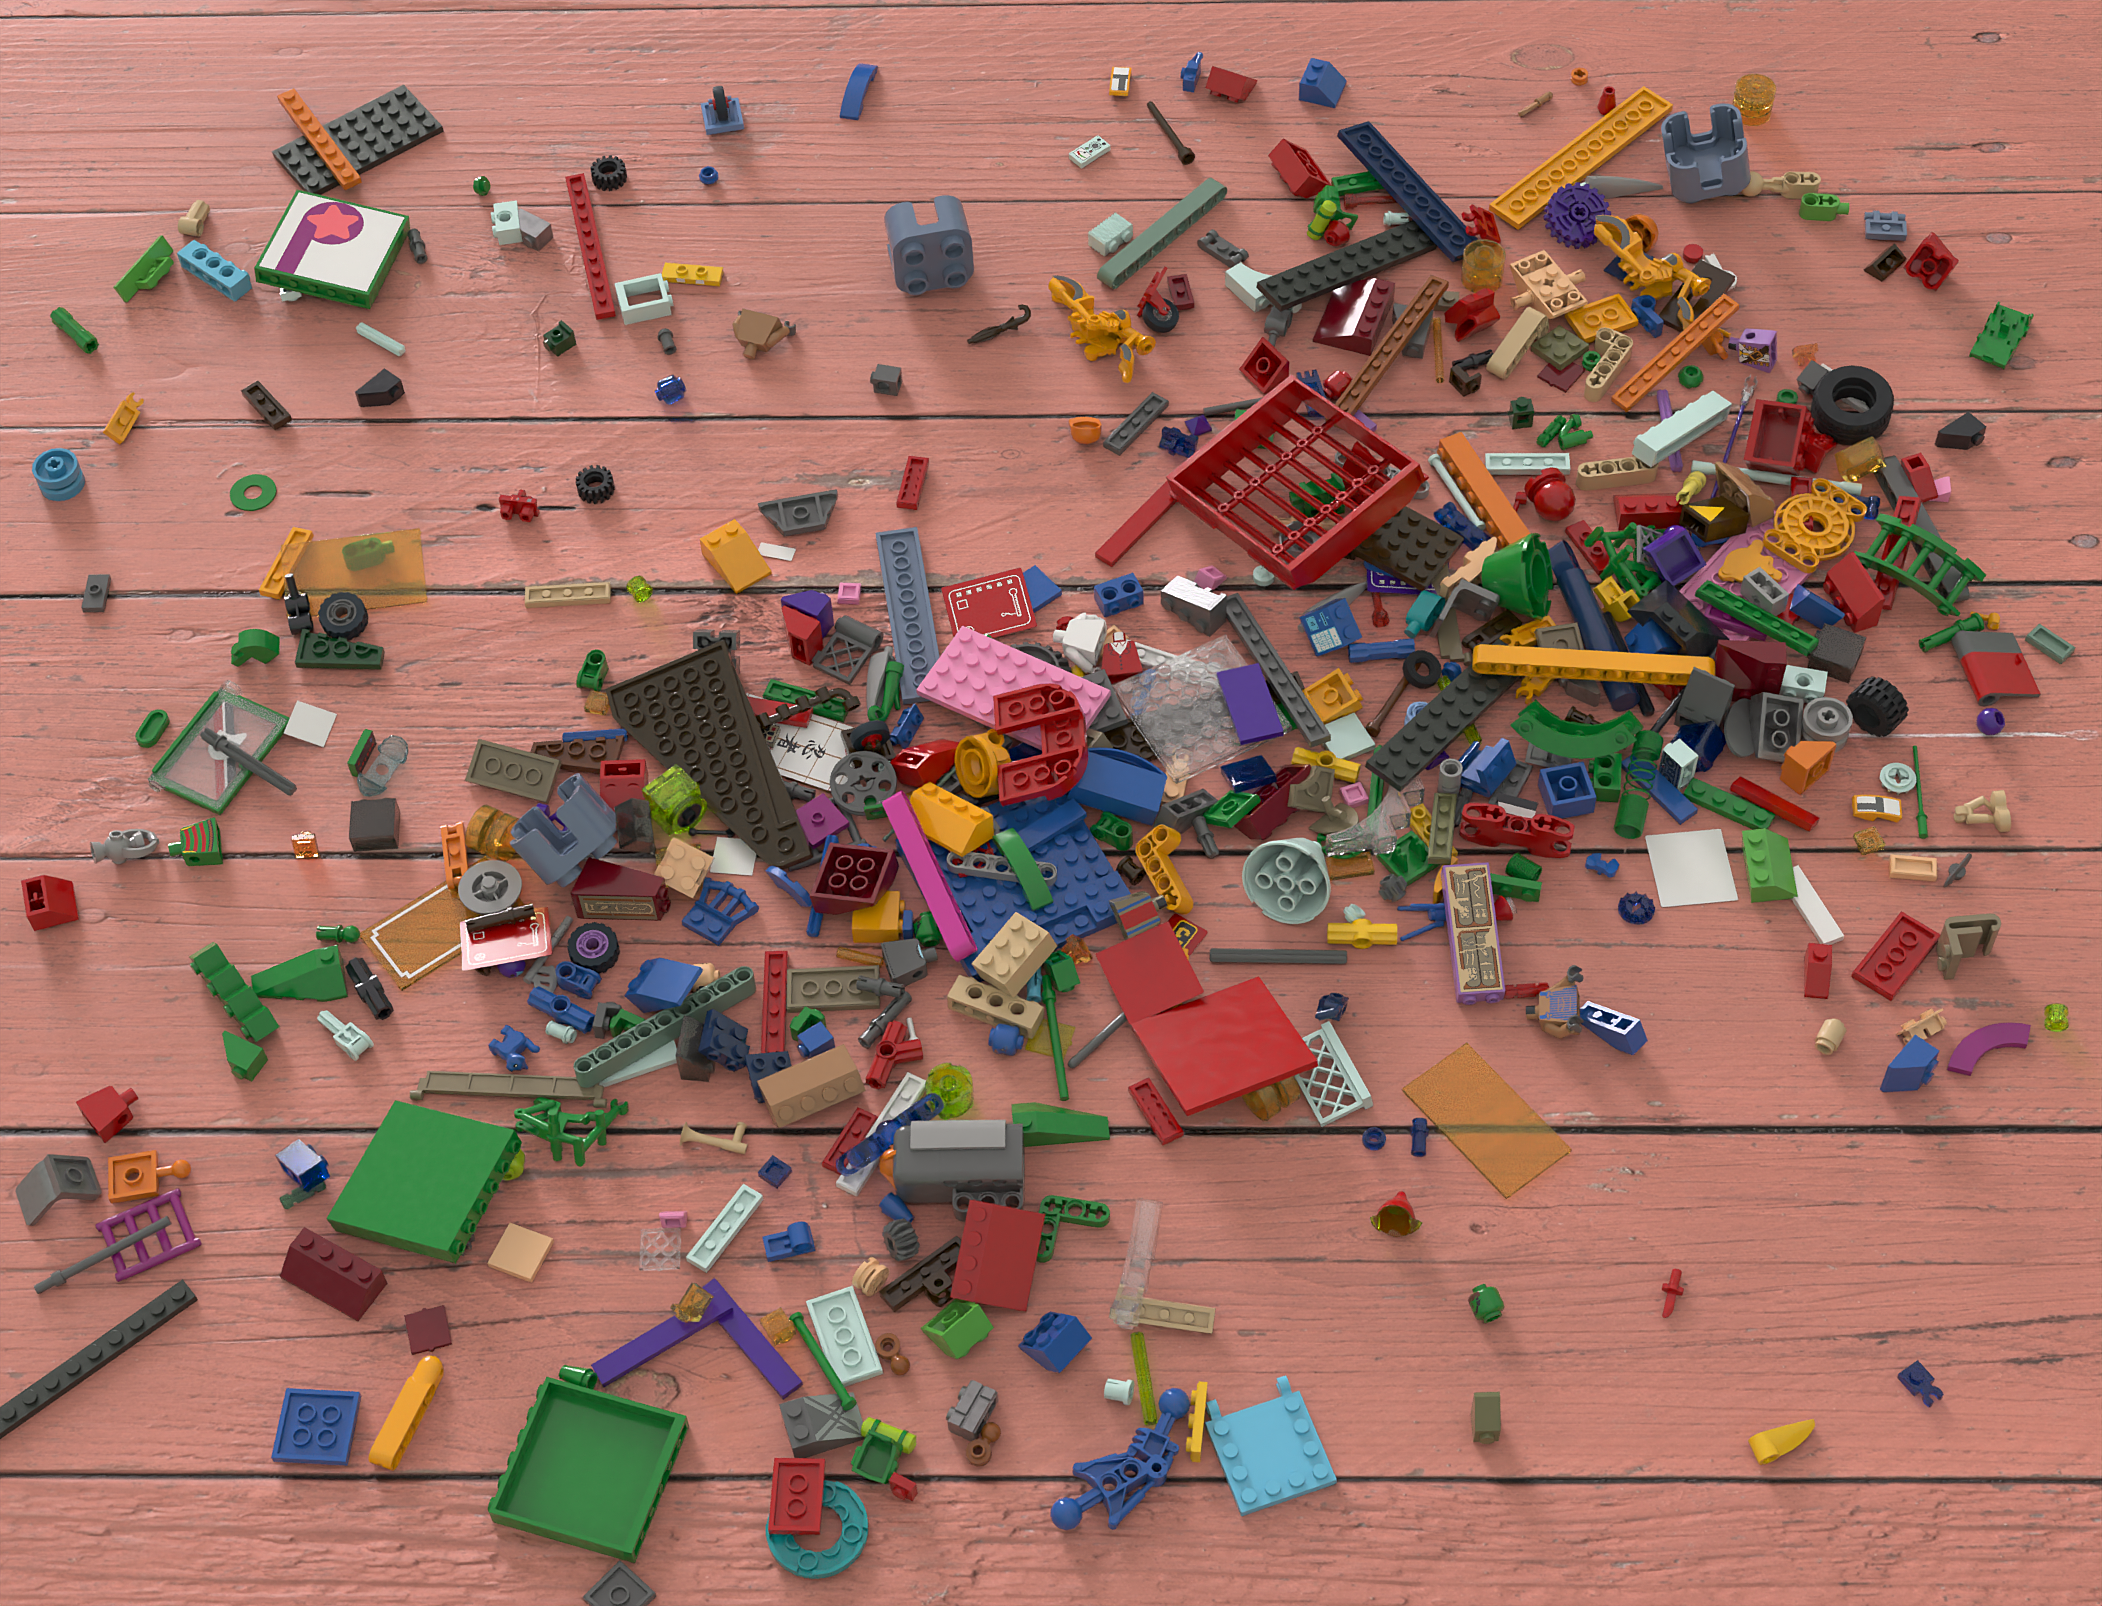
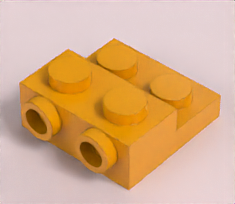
M1340 668L1302 690L1324 725L1340 716H1347L1363 708L1360 703L1364 700L1358 689L1353 691L1351 685L1354 682L1349 674H1343Z

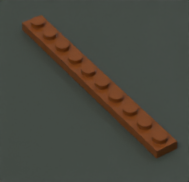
M1430 275L1335 403L1337 407L1344 412L1350 413L1352 416L1355 415L1448 289L1449 282L1447 280Z

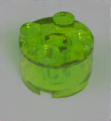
M942 1063L935 1066L929 1072L925 1083L926 1097L929 1108L935 1114L939 1115L941 1119L948 1120L961 1116L972 1108L974 1101L973 1081L970 1072L965 1067L952 1065V1063Z

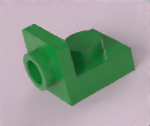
M621 1008L619 1013L612 1017L609 1024L612 1037H617L623 1030L627 1031L645 1021V1019Z

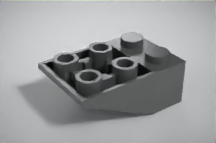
M1694 667L1677 709L1674 725L1714 743L1724 728L1725 718L1730 709L1735 685L1709 674L1705 670Z

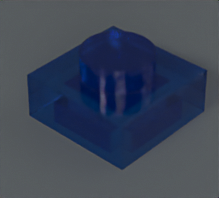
M772 1155L758 1171V1177L778 1189L792 1173V1168Z

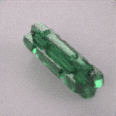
M319 1176L313 1179L312 1183L309 1184L307 1182L292 1190V1194L286 1193L279 1198L284 1209H288L294 1206L293 1203L297 1202L298 1204L315 1195V1191L319 1193L326 1189V1184L323 1178Z

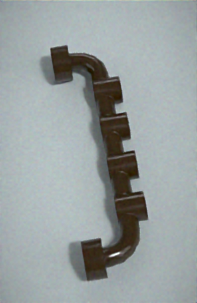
M825 686L816 690V696L808 699L807 695H803L795 700L796 705L788 708L787 704H782L775 708L776 714L768 716L767 712L759 714L756 718L761 730H765L777 722L788 720L793 715L804 713L812 707L827 703L832 698L838 696L845 700L842 702L845 712L855 710L861 706L858 696H852L849 691L843 688H835L828 691Z

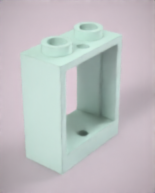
M661 273L614 283L625 325L671 315L670 307L674 306L671 294L667 295V292H670L667 280L663 281ZM657 290L661 292L662 299L632 306L628 305L627 297Z

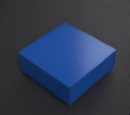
M904 910L903 913L904 940L913 939L914 917L912 910Z

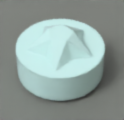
M1260 565L1253 571V580L1257 585L1268 586L1273 583L1274 575Z

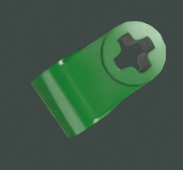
M595 649L586 655V659L577 676V688L582 689L585 687L594 689L595 692L601 691L609 669L603 651Z
M1104 811L1100 816V820L1090 827L1092 835L1096 839L1115 847L1117 850L1125 851L1130 849L1133 845L1131 825L1115 817L1110 812Z

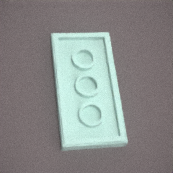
M853 1286L806 1301L822 1351L844 1387L883 1374Z

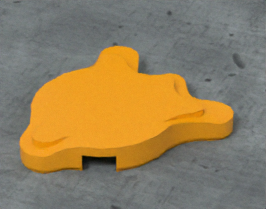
M1756 539L1746 548H1738L1731 551L1726 556L1723 566L1719 569L1718 577L1722 581L1734 583V580L1742 582L1745 575L1761 567L1778 583L1782 580V573L1773 567L1774 559L1772 556L1761 555L1764 543Z

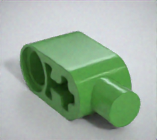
M1807 193L1802 196L1799 216L1805 220L1833 221L1836 219L1837 214L1848 215L1849 203L1840 202V199L1832 194Z

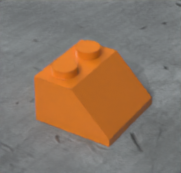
M1800 741L1795 747H1789L1784 754L1785 760L1781 766L1780 780L1799 795L1803 794L1830 770L1837 744L1833 741Z

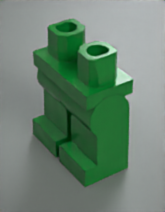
M1331 473V478L1325 480L1340 492L1345 491L1342 478L1335 473ZM1312 481L1307 484L1305 482L1299 483L1302 489L1324 505L1330 504L1335 500L1333 496ZM1292 491L1289 492L1291 505L1308 518H1313L1319 513L1317 509ZM1342 504L1334 512L1337 514L1345 513V505Z

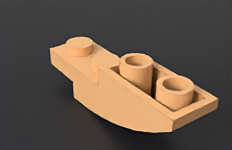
M1496 537L1483 541L1477 549L1469 551L1464 556L1463 566L1458 568L1453 575L1447 576L1441 581L1439 596L1444 597L1445 601L1449 599L1452 591L1458 586L1461 579L1477 586L1482 581L1483 562L1487 556L1494 553L1497 543Z

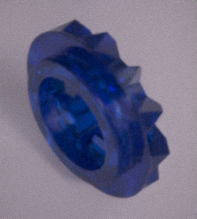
M1637 891L1634 894L1627 892L1623 898H1620L1618 912L1626 922L1640 925L1649 922L1653 918L1655 907L1653 899H1649L1646 893L1641 895ZM1640 903L1641 907L1632 912L1633 905L1636 906Z

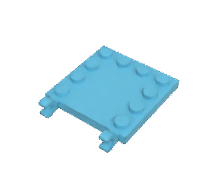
M1286 1375L1276 1379L1278 1382L1276 1386L1281 1397L1229 1415L1221 1416L1216 1399L1206 1402V1411L1211 1421L1205 1422V1428L1241 1516L1337 1483L1333 1469L1300 1391L1292 1393Z

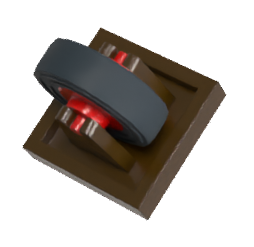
M869 721L860 724L858 727L841 731L840 736L847 755L858 751H870L883 756L888 761L896 757L889 739V728L883 721ZM860 760L851 762L854 769L860 768L863 764Z

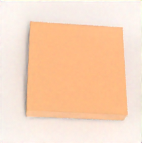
M509 1223L487 1264L490 1268L532 1283L554 1243L553 1238Z

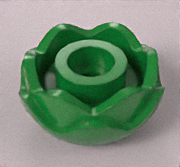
M1694 365L1685 366L1678 373L1679 383L1688 389L1699 387L1704 380L1703 372Z

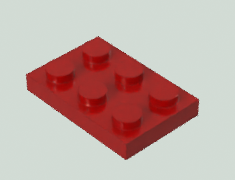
M774 1458L768 1525L769 1534L820 1535L826 1467L825 1459Z

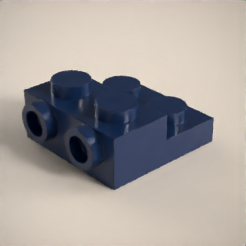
M711 1009L706 1014L698 1052L707 1056L709 1060L723 1065L729 1071L735 1072L746 1067L744 1055H748L750 1046L745 1044L748 1029L720 1012Z

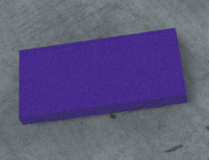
M1259 663L1216 672V678L1240 745L1284 735Z

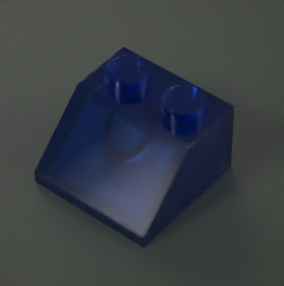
M1714 721L1681 726L1670 742L1673 744L1678 739H1681L1698 755L1695 772H1706L1712 768L1713 762L1723 751L1726 739Z

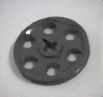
M858 751L848 754L838 761L831 772L830 789L832 797L836 804L844 811L853 815L866 816L864 811V801L866 799L874 798L877 801L875 805L882 804L884 800L896 793L897 780L895 770L886 758L877 753ZM854 760H860L863 763L858 769L852 768L850 764ZM877 763L884 765V769L881 772H874L872 767ZM844 775L848 780L845 784H837L836 778ZM861 780H864L865 782H867V783H866V784H867L866 787H863V786L860 784V781H861ZM887 782L891 784V789L889 791H881L879 789L880 784ZM847 794L855 797L854 801L849 804L844 803L842 798Z

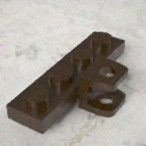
M955 1236L881 1289L879 1291L880 1297L894 1312L923 1291L925 1296L938 1307H942L953 1299L950 1297L952 1282L947 1274L957 1266L961 1239ZM943 1292L946 1293L945 1297H943V1298H939V1297H938V1296H940V1294H942Z

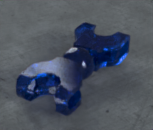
M930 1093L906 1108L893 1119L882 1121L874 1133L838 1157L836 1160L838 1172L843 1176H850L891 1148L890 1145H893L894 1134L899 1127L911 1125V1121H929L944 1108L941 1097L935 1093ZM928 1100L935 1102L936 1107L933 1112L925 1103ZM844 1159H848V1162L853 1167L852 1169L844 1167Z

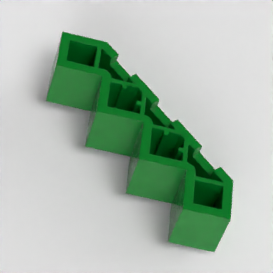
M212 942L189 956L192 961L189 965L196 975L200 974L206 981V987L213 997L217 996L224 1004V1011L229 1018L234 1017L241 1026L240 1031L247 1040L251 1039L257 1042L280 1027L270 1010L262 1005L252 987L244 982L236 967L228 962L217 943Z

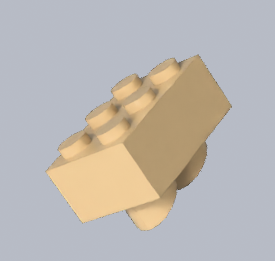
M1015 912L973 961L972 965L982 979L1014 998L1056 949L1057 945L1048 931Z

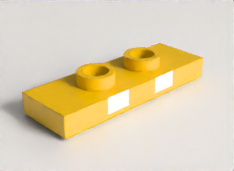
M665 263L662 278L663 281L667 280V282L720 286L724 271L723 267Z

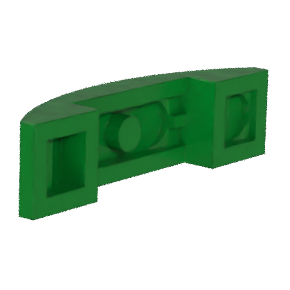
M1014 828L992 836L1002 856H1005L1020 883L1023 895L1032 911L1034 912L1052 904L1053 898L1030 851Z

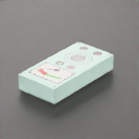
M1097 135L1070 152L1069 159L1082 169L1110 151L1111 147L1110 144Z

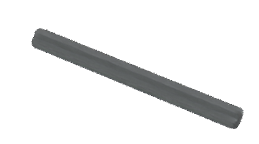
M1211 948L1210 961L1345 964L1347 962V951Z

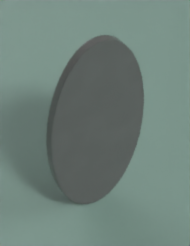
M1745 698L1736 701L1730 707L1724 724L1726 743L1731 752L1740 758L1748 757L1755 752L1749 720L1751 700Z

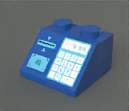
M1346 598L1334 599L1299 617L1316 656L1345 647L1362 638Z

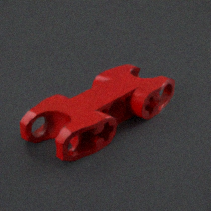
M1468 803L1463 807L1461 818L1465 822L1461 823L1459 835L1467 841L1487 847H1497L1501 843L1526 847L1532 855L1545 858H1565L1570 856L1572 843L1569 840L1573 839L1575 826L1567 820L1547 814H1536L1532 818L1506 814L1503 807L1488 803ZM1476 810L1479 812V817L1469 816L1467 811ZM1471 827L1477 829V832L1475 834H1467L1465 829ZM1559 827H1566L1570 832L1562 834L1557 832V829ZM1554 844L1564 845L1566 850L1559 852L1554 848Z

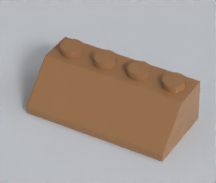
M844 1044L757 1081L773 1124L778 1128L866 1091L858 1069Z

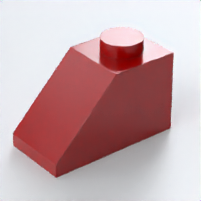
M1808 943L1804 956V997L1828 999L1832 970V945Z

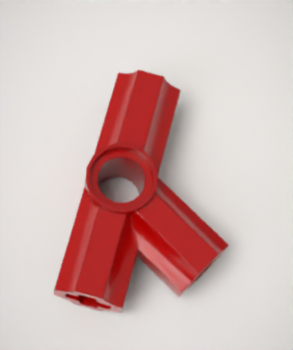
M895 1020L889 1022L881 1042L876 1046V1054L865 1079V1082L871 1088L878 1090L885 1088L892 1069L897 1064L923 1060L921 1040L904 1041L908 1027L904 1026L902 1022Z

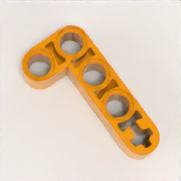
M1158 825L1137 843L1136 855L1157 893L1164 896L1167 902L1166 908L1178 914L1187 915L1193 908V899L1168 856L1179 846L1181 835L1178 831L1168 826Z

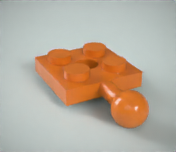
M156 1150L108 1157V1199L112 1204L159 1196V1177L174 1175L180 1179L186 1178L191 1172V1165L188 1161L180 1159L175 1161L172 1166L158 1168V1153ZM132 1173H139L137 1179L133 1181L128 1180Z

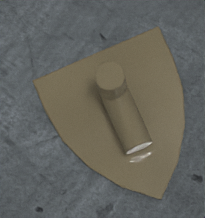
M1325 796L1321 801L1327 814L1312 824L1309 830L1323 834L1353 830L1358 828V814L1354 808L1343 803H1339L1334 807L1330 797Z

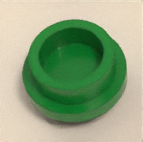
M480 176L476 178L473 182L475 193L481 196L488 194L491 185L487 177Z

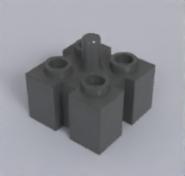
M697 629L693 631V649L700 650L725 640L737 674H740V656H735V650L740 648V630H722L719 632V635H715V630Z

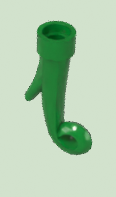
M889 661L887 663L885 672L887 677L882 706L880 708L873 705L869 708L867 713L869 721L879 720L886 722L893 704L896 710L901 709L899 684L905 667L902 663L896 661Z

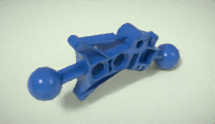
M1171 1388L1162 1393L1158 1402L1162 1414L1155 1429H1136L1137 1435L1133 1436V1443L1128 1446L1127 1452L1118 1455L1114 1453L1073 1465V1475L1086 1480L1093 1489L1075 1500L1068 1497L1058 1499L1050 1510V1517L1054 1525L1063 1530L1074 1529L1081 1522L1083 1512L1102 1501L1109 1514L1108 1527L1114 1530L1145 1497V1493L1151 1487H1159L1165 1483L1173 1462V1456L1179 1452V1446L1170 1441L1168 1435L1175 1420L1183 1418L1190 1409L1189 1397L1183 1390ZM1133 1471L1137 1476L1129 1478L1124 1473ZM1145 1482L1147 1483L1141 1490L1138 1489V1490L1124 1503L1125 1495H1126V1494H1128V1493L1131 1492L1132 1490L1136 1489L1137 1487L1141 1486V1485L1144 1484ZM1105 1484H1112L1116 1489L1107 1491L1103 1486Z

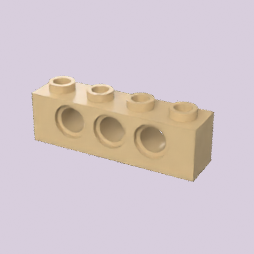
M959 975L947 996L948 1009L995 1027L998 1024L1017 1026L1020 1029V1035L1029 1040L1034 1039L1044 1020V1009L1039 1003L1027 1001L1018 995L1012 998L995 986L985 985L972 977Z

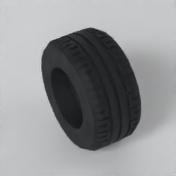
M1851 365L1833 369L1826 373L1815 387L1811 404V417L1814 418L1813 424L1820 433L1833 437V441L1838 444L1856 446L1872 442L1880 437L1888 427L1894 406L1893 391L1889 383L1880 374L1869 368ZM1852 397L1865 402L1870 409L1863 413H1849L1840 409L1835 404V401Z

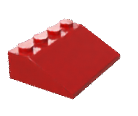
M970 1200L950 1297L1027 1311L1046 1214L979 1200Z

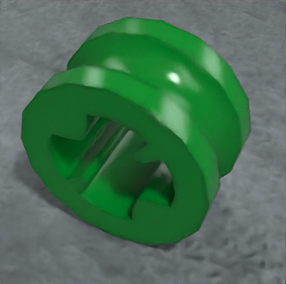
M1595 351L1586 352L1583 355L1582 367L1587 371H1592L1601 359L1600 354Z

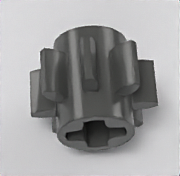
M1392 873L1380 881L1381 887H1379L1380 890L1378 892L1384 900L1391 899L1392 902H1395L1406 894L1404 889H1406L1407 882L1402 875L1397 877Z

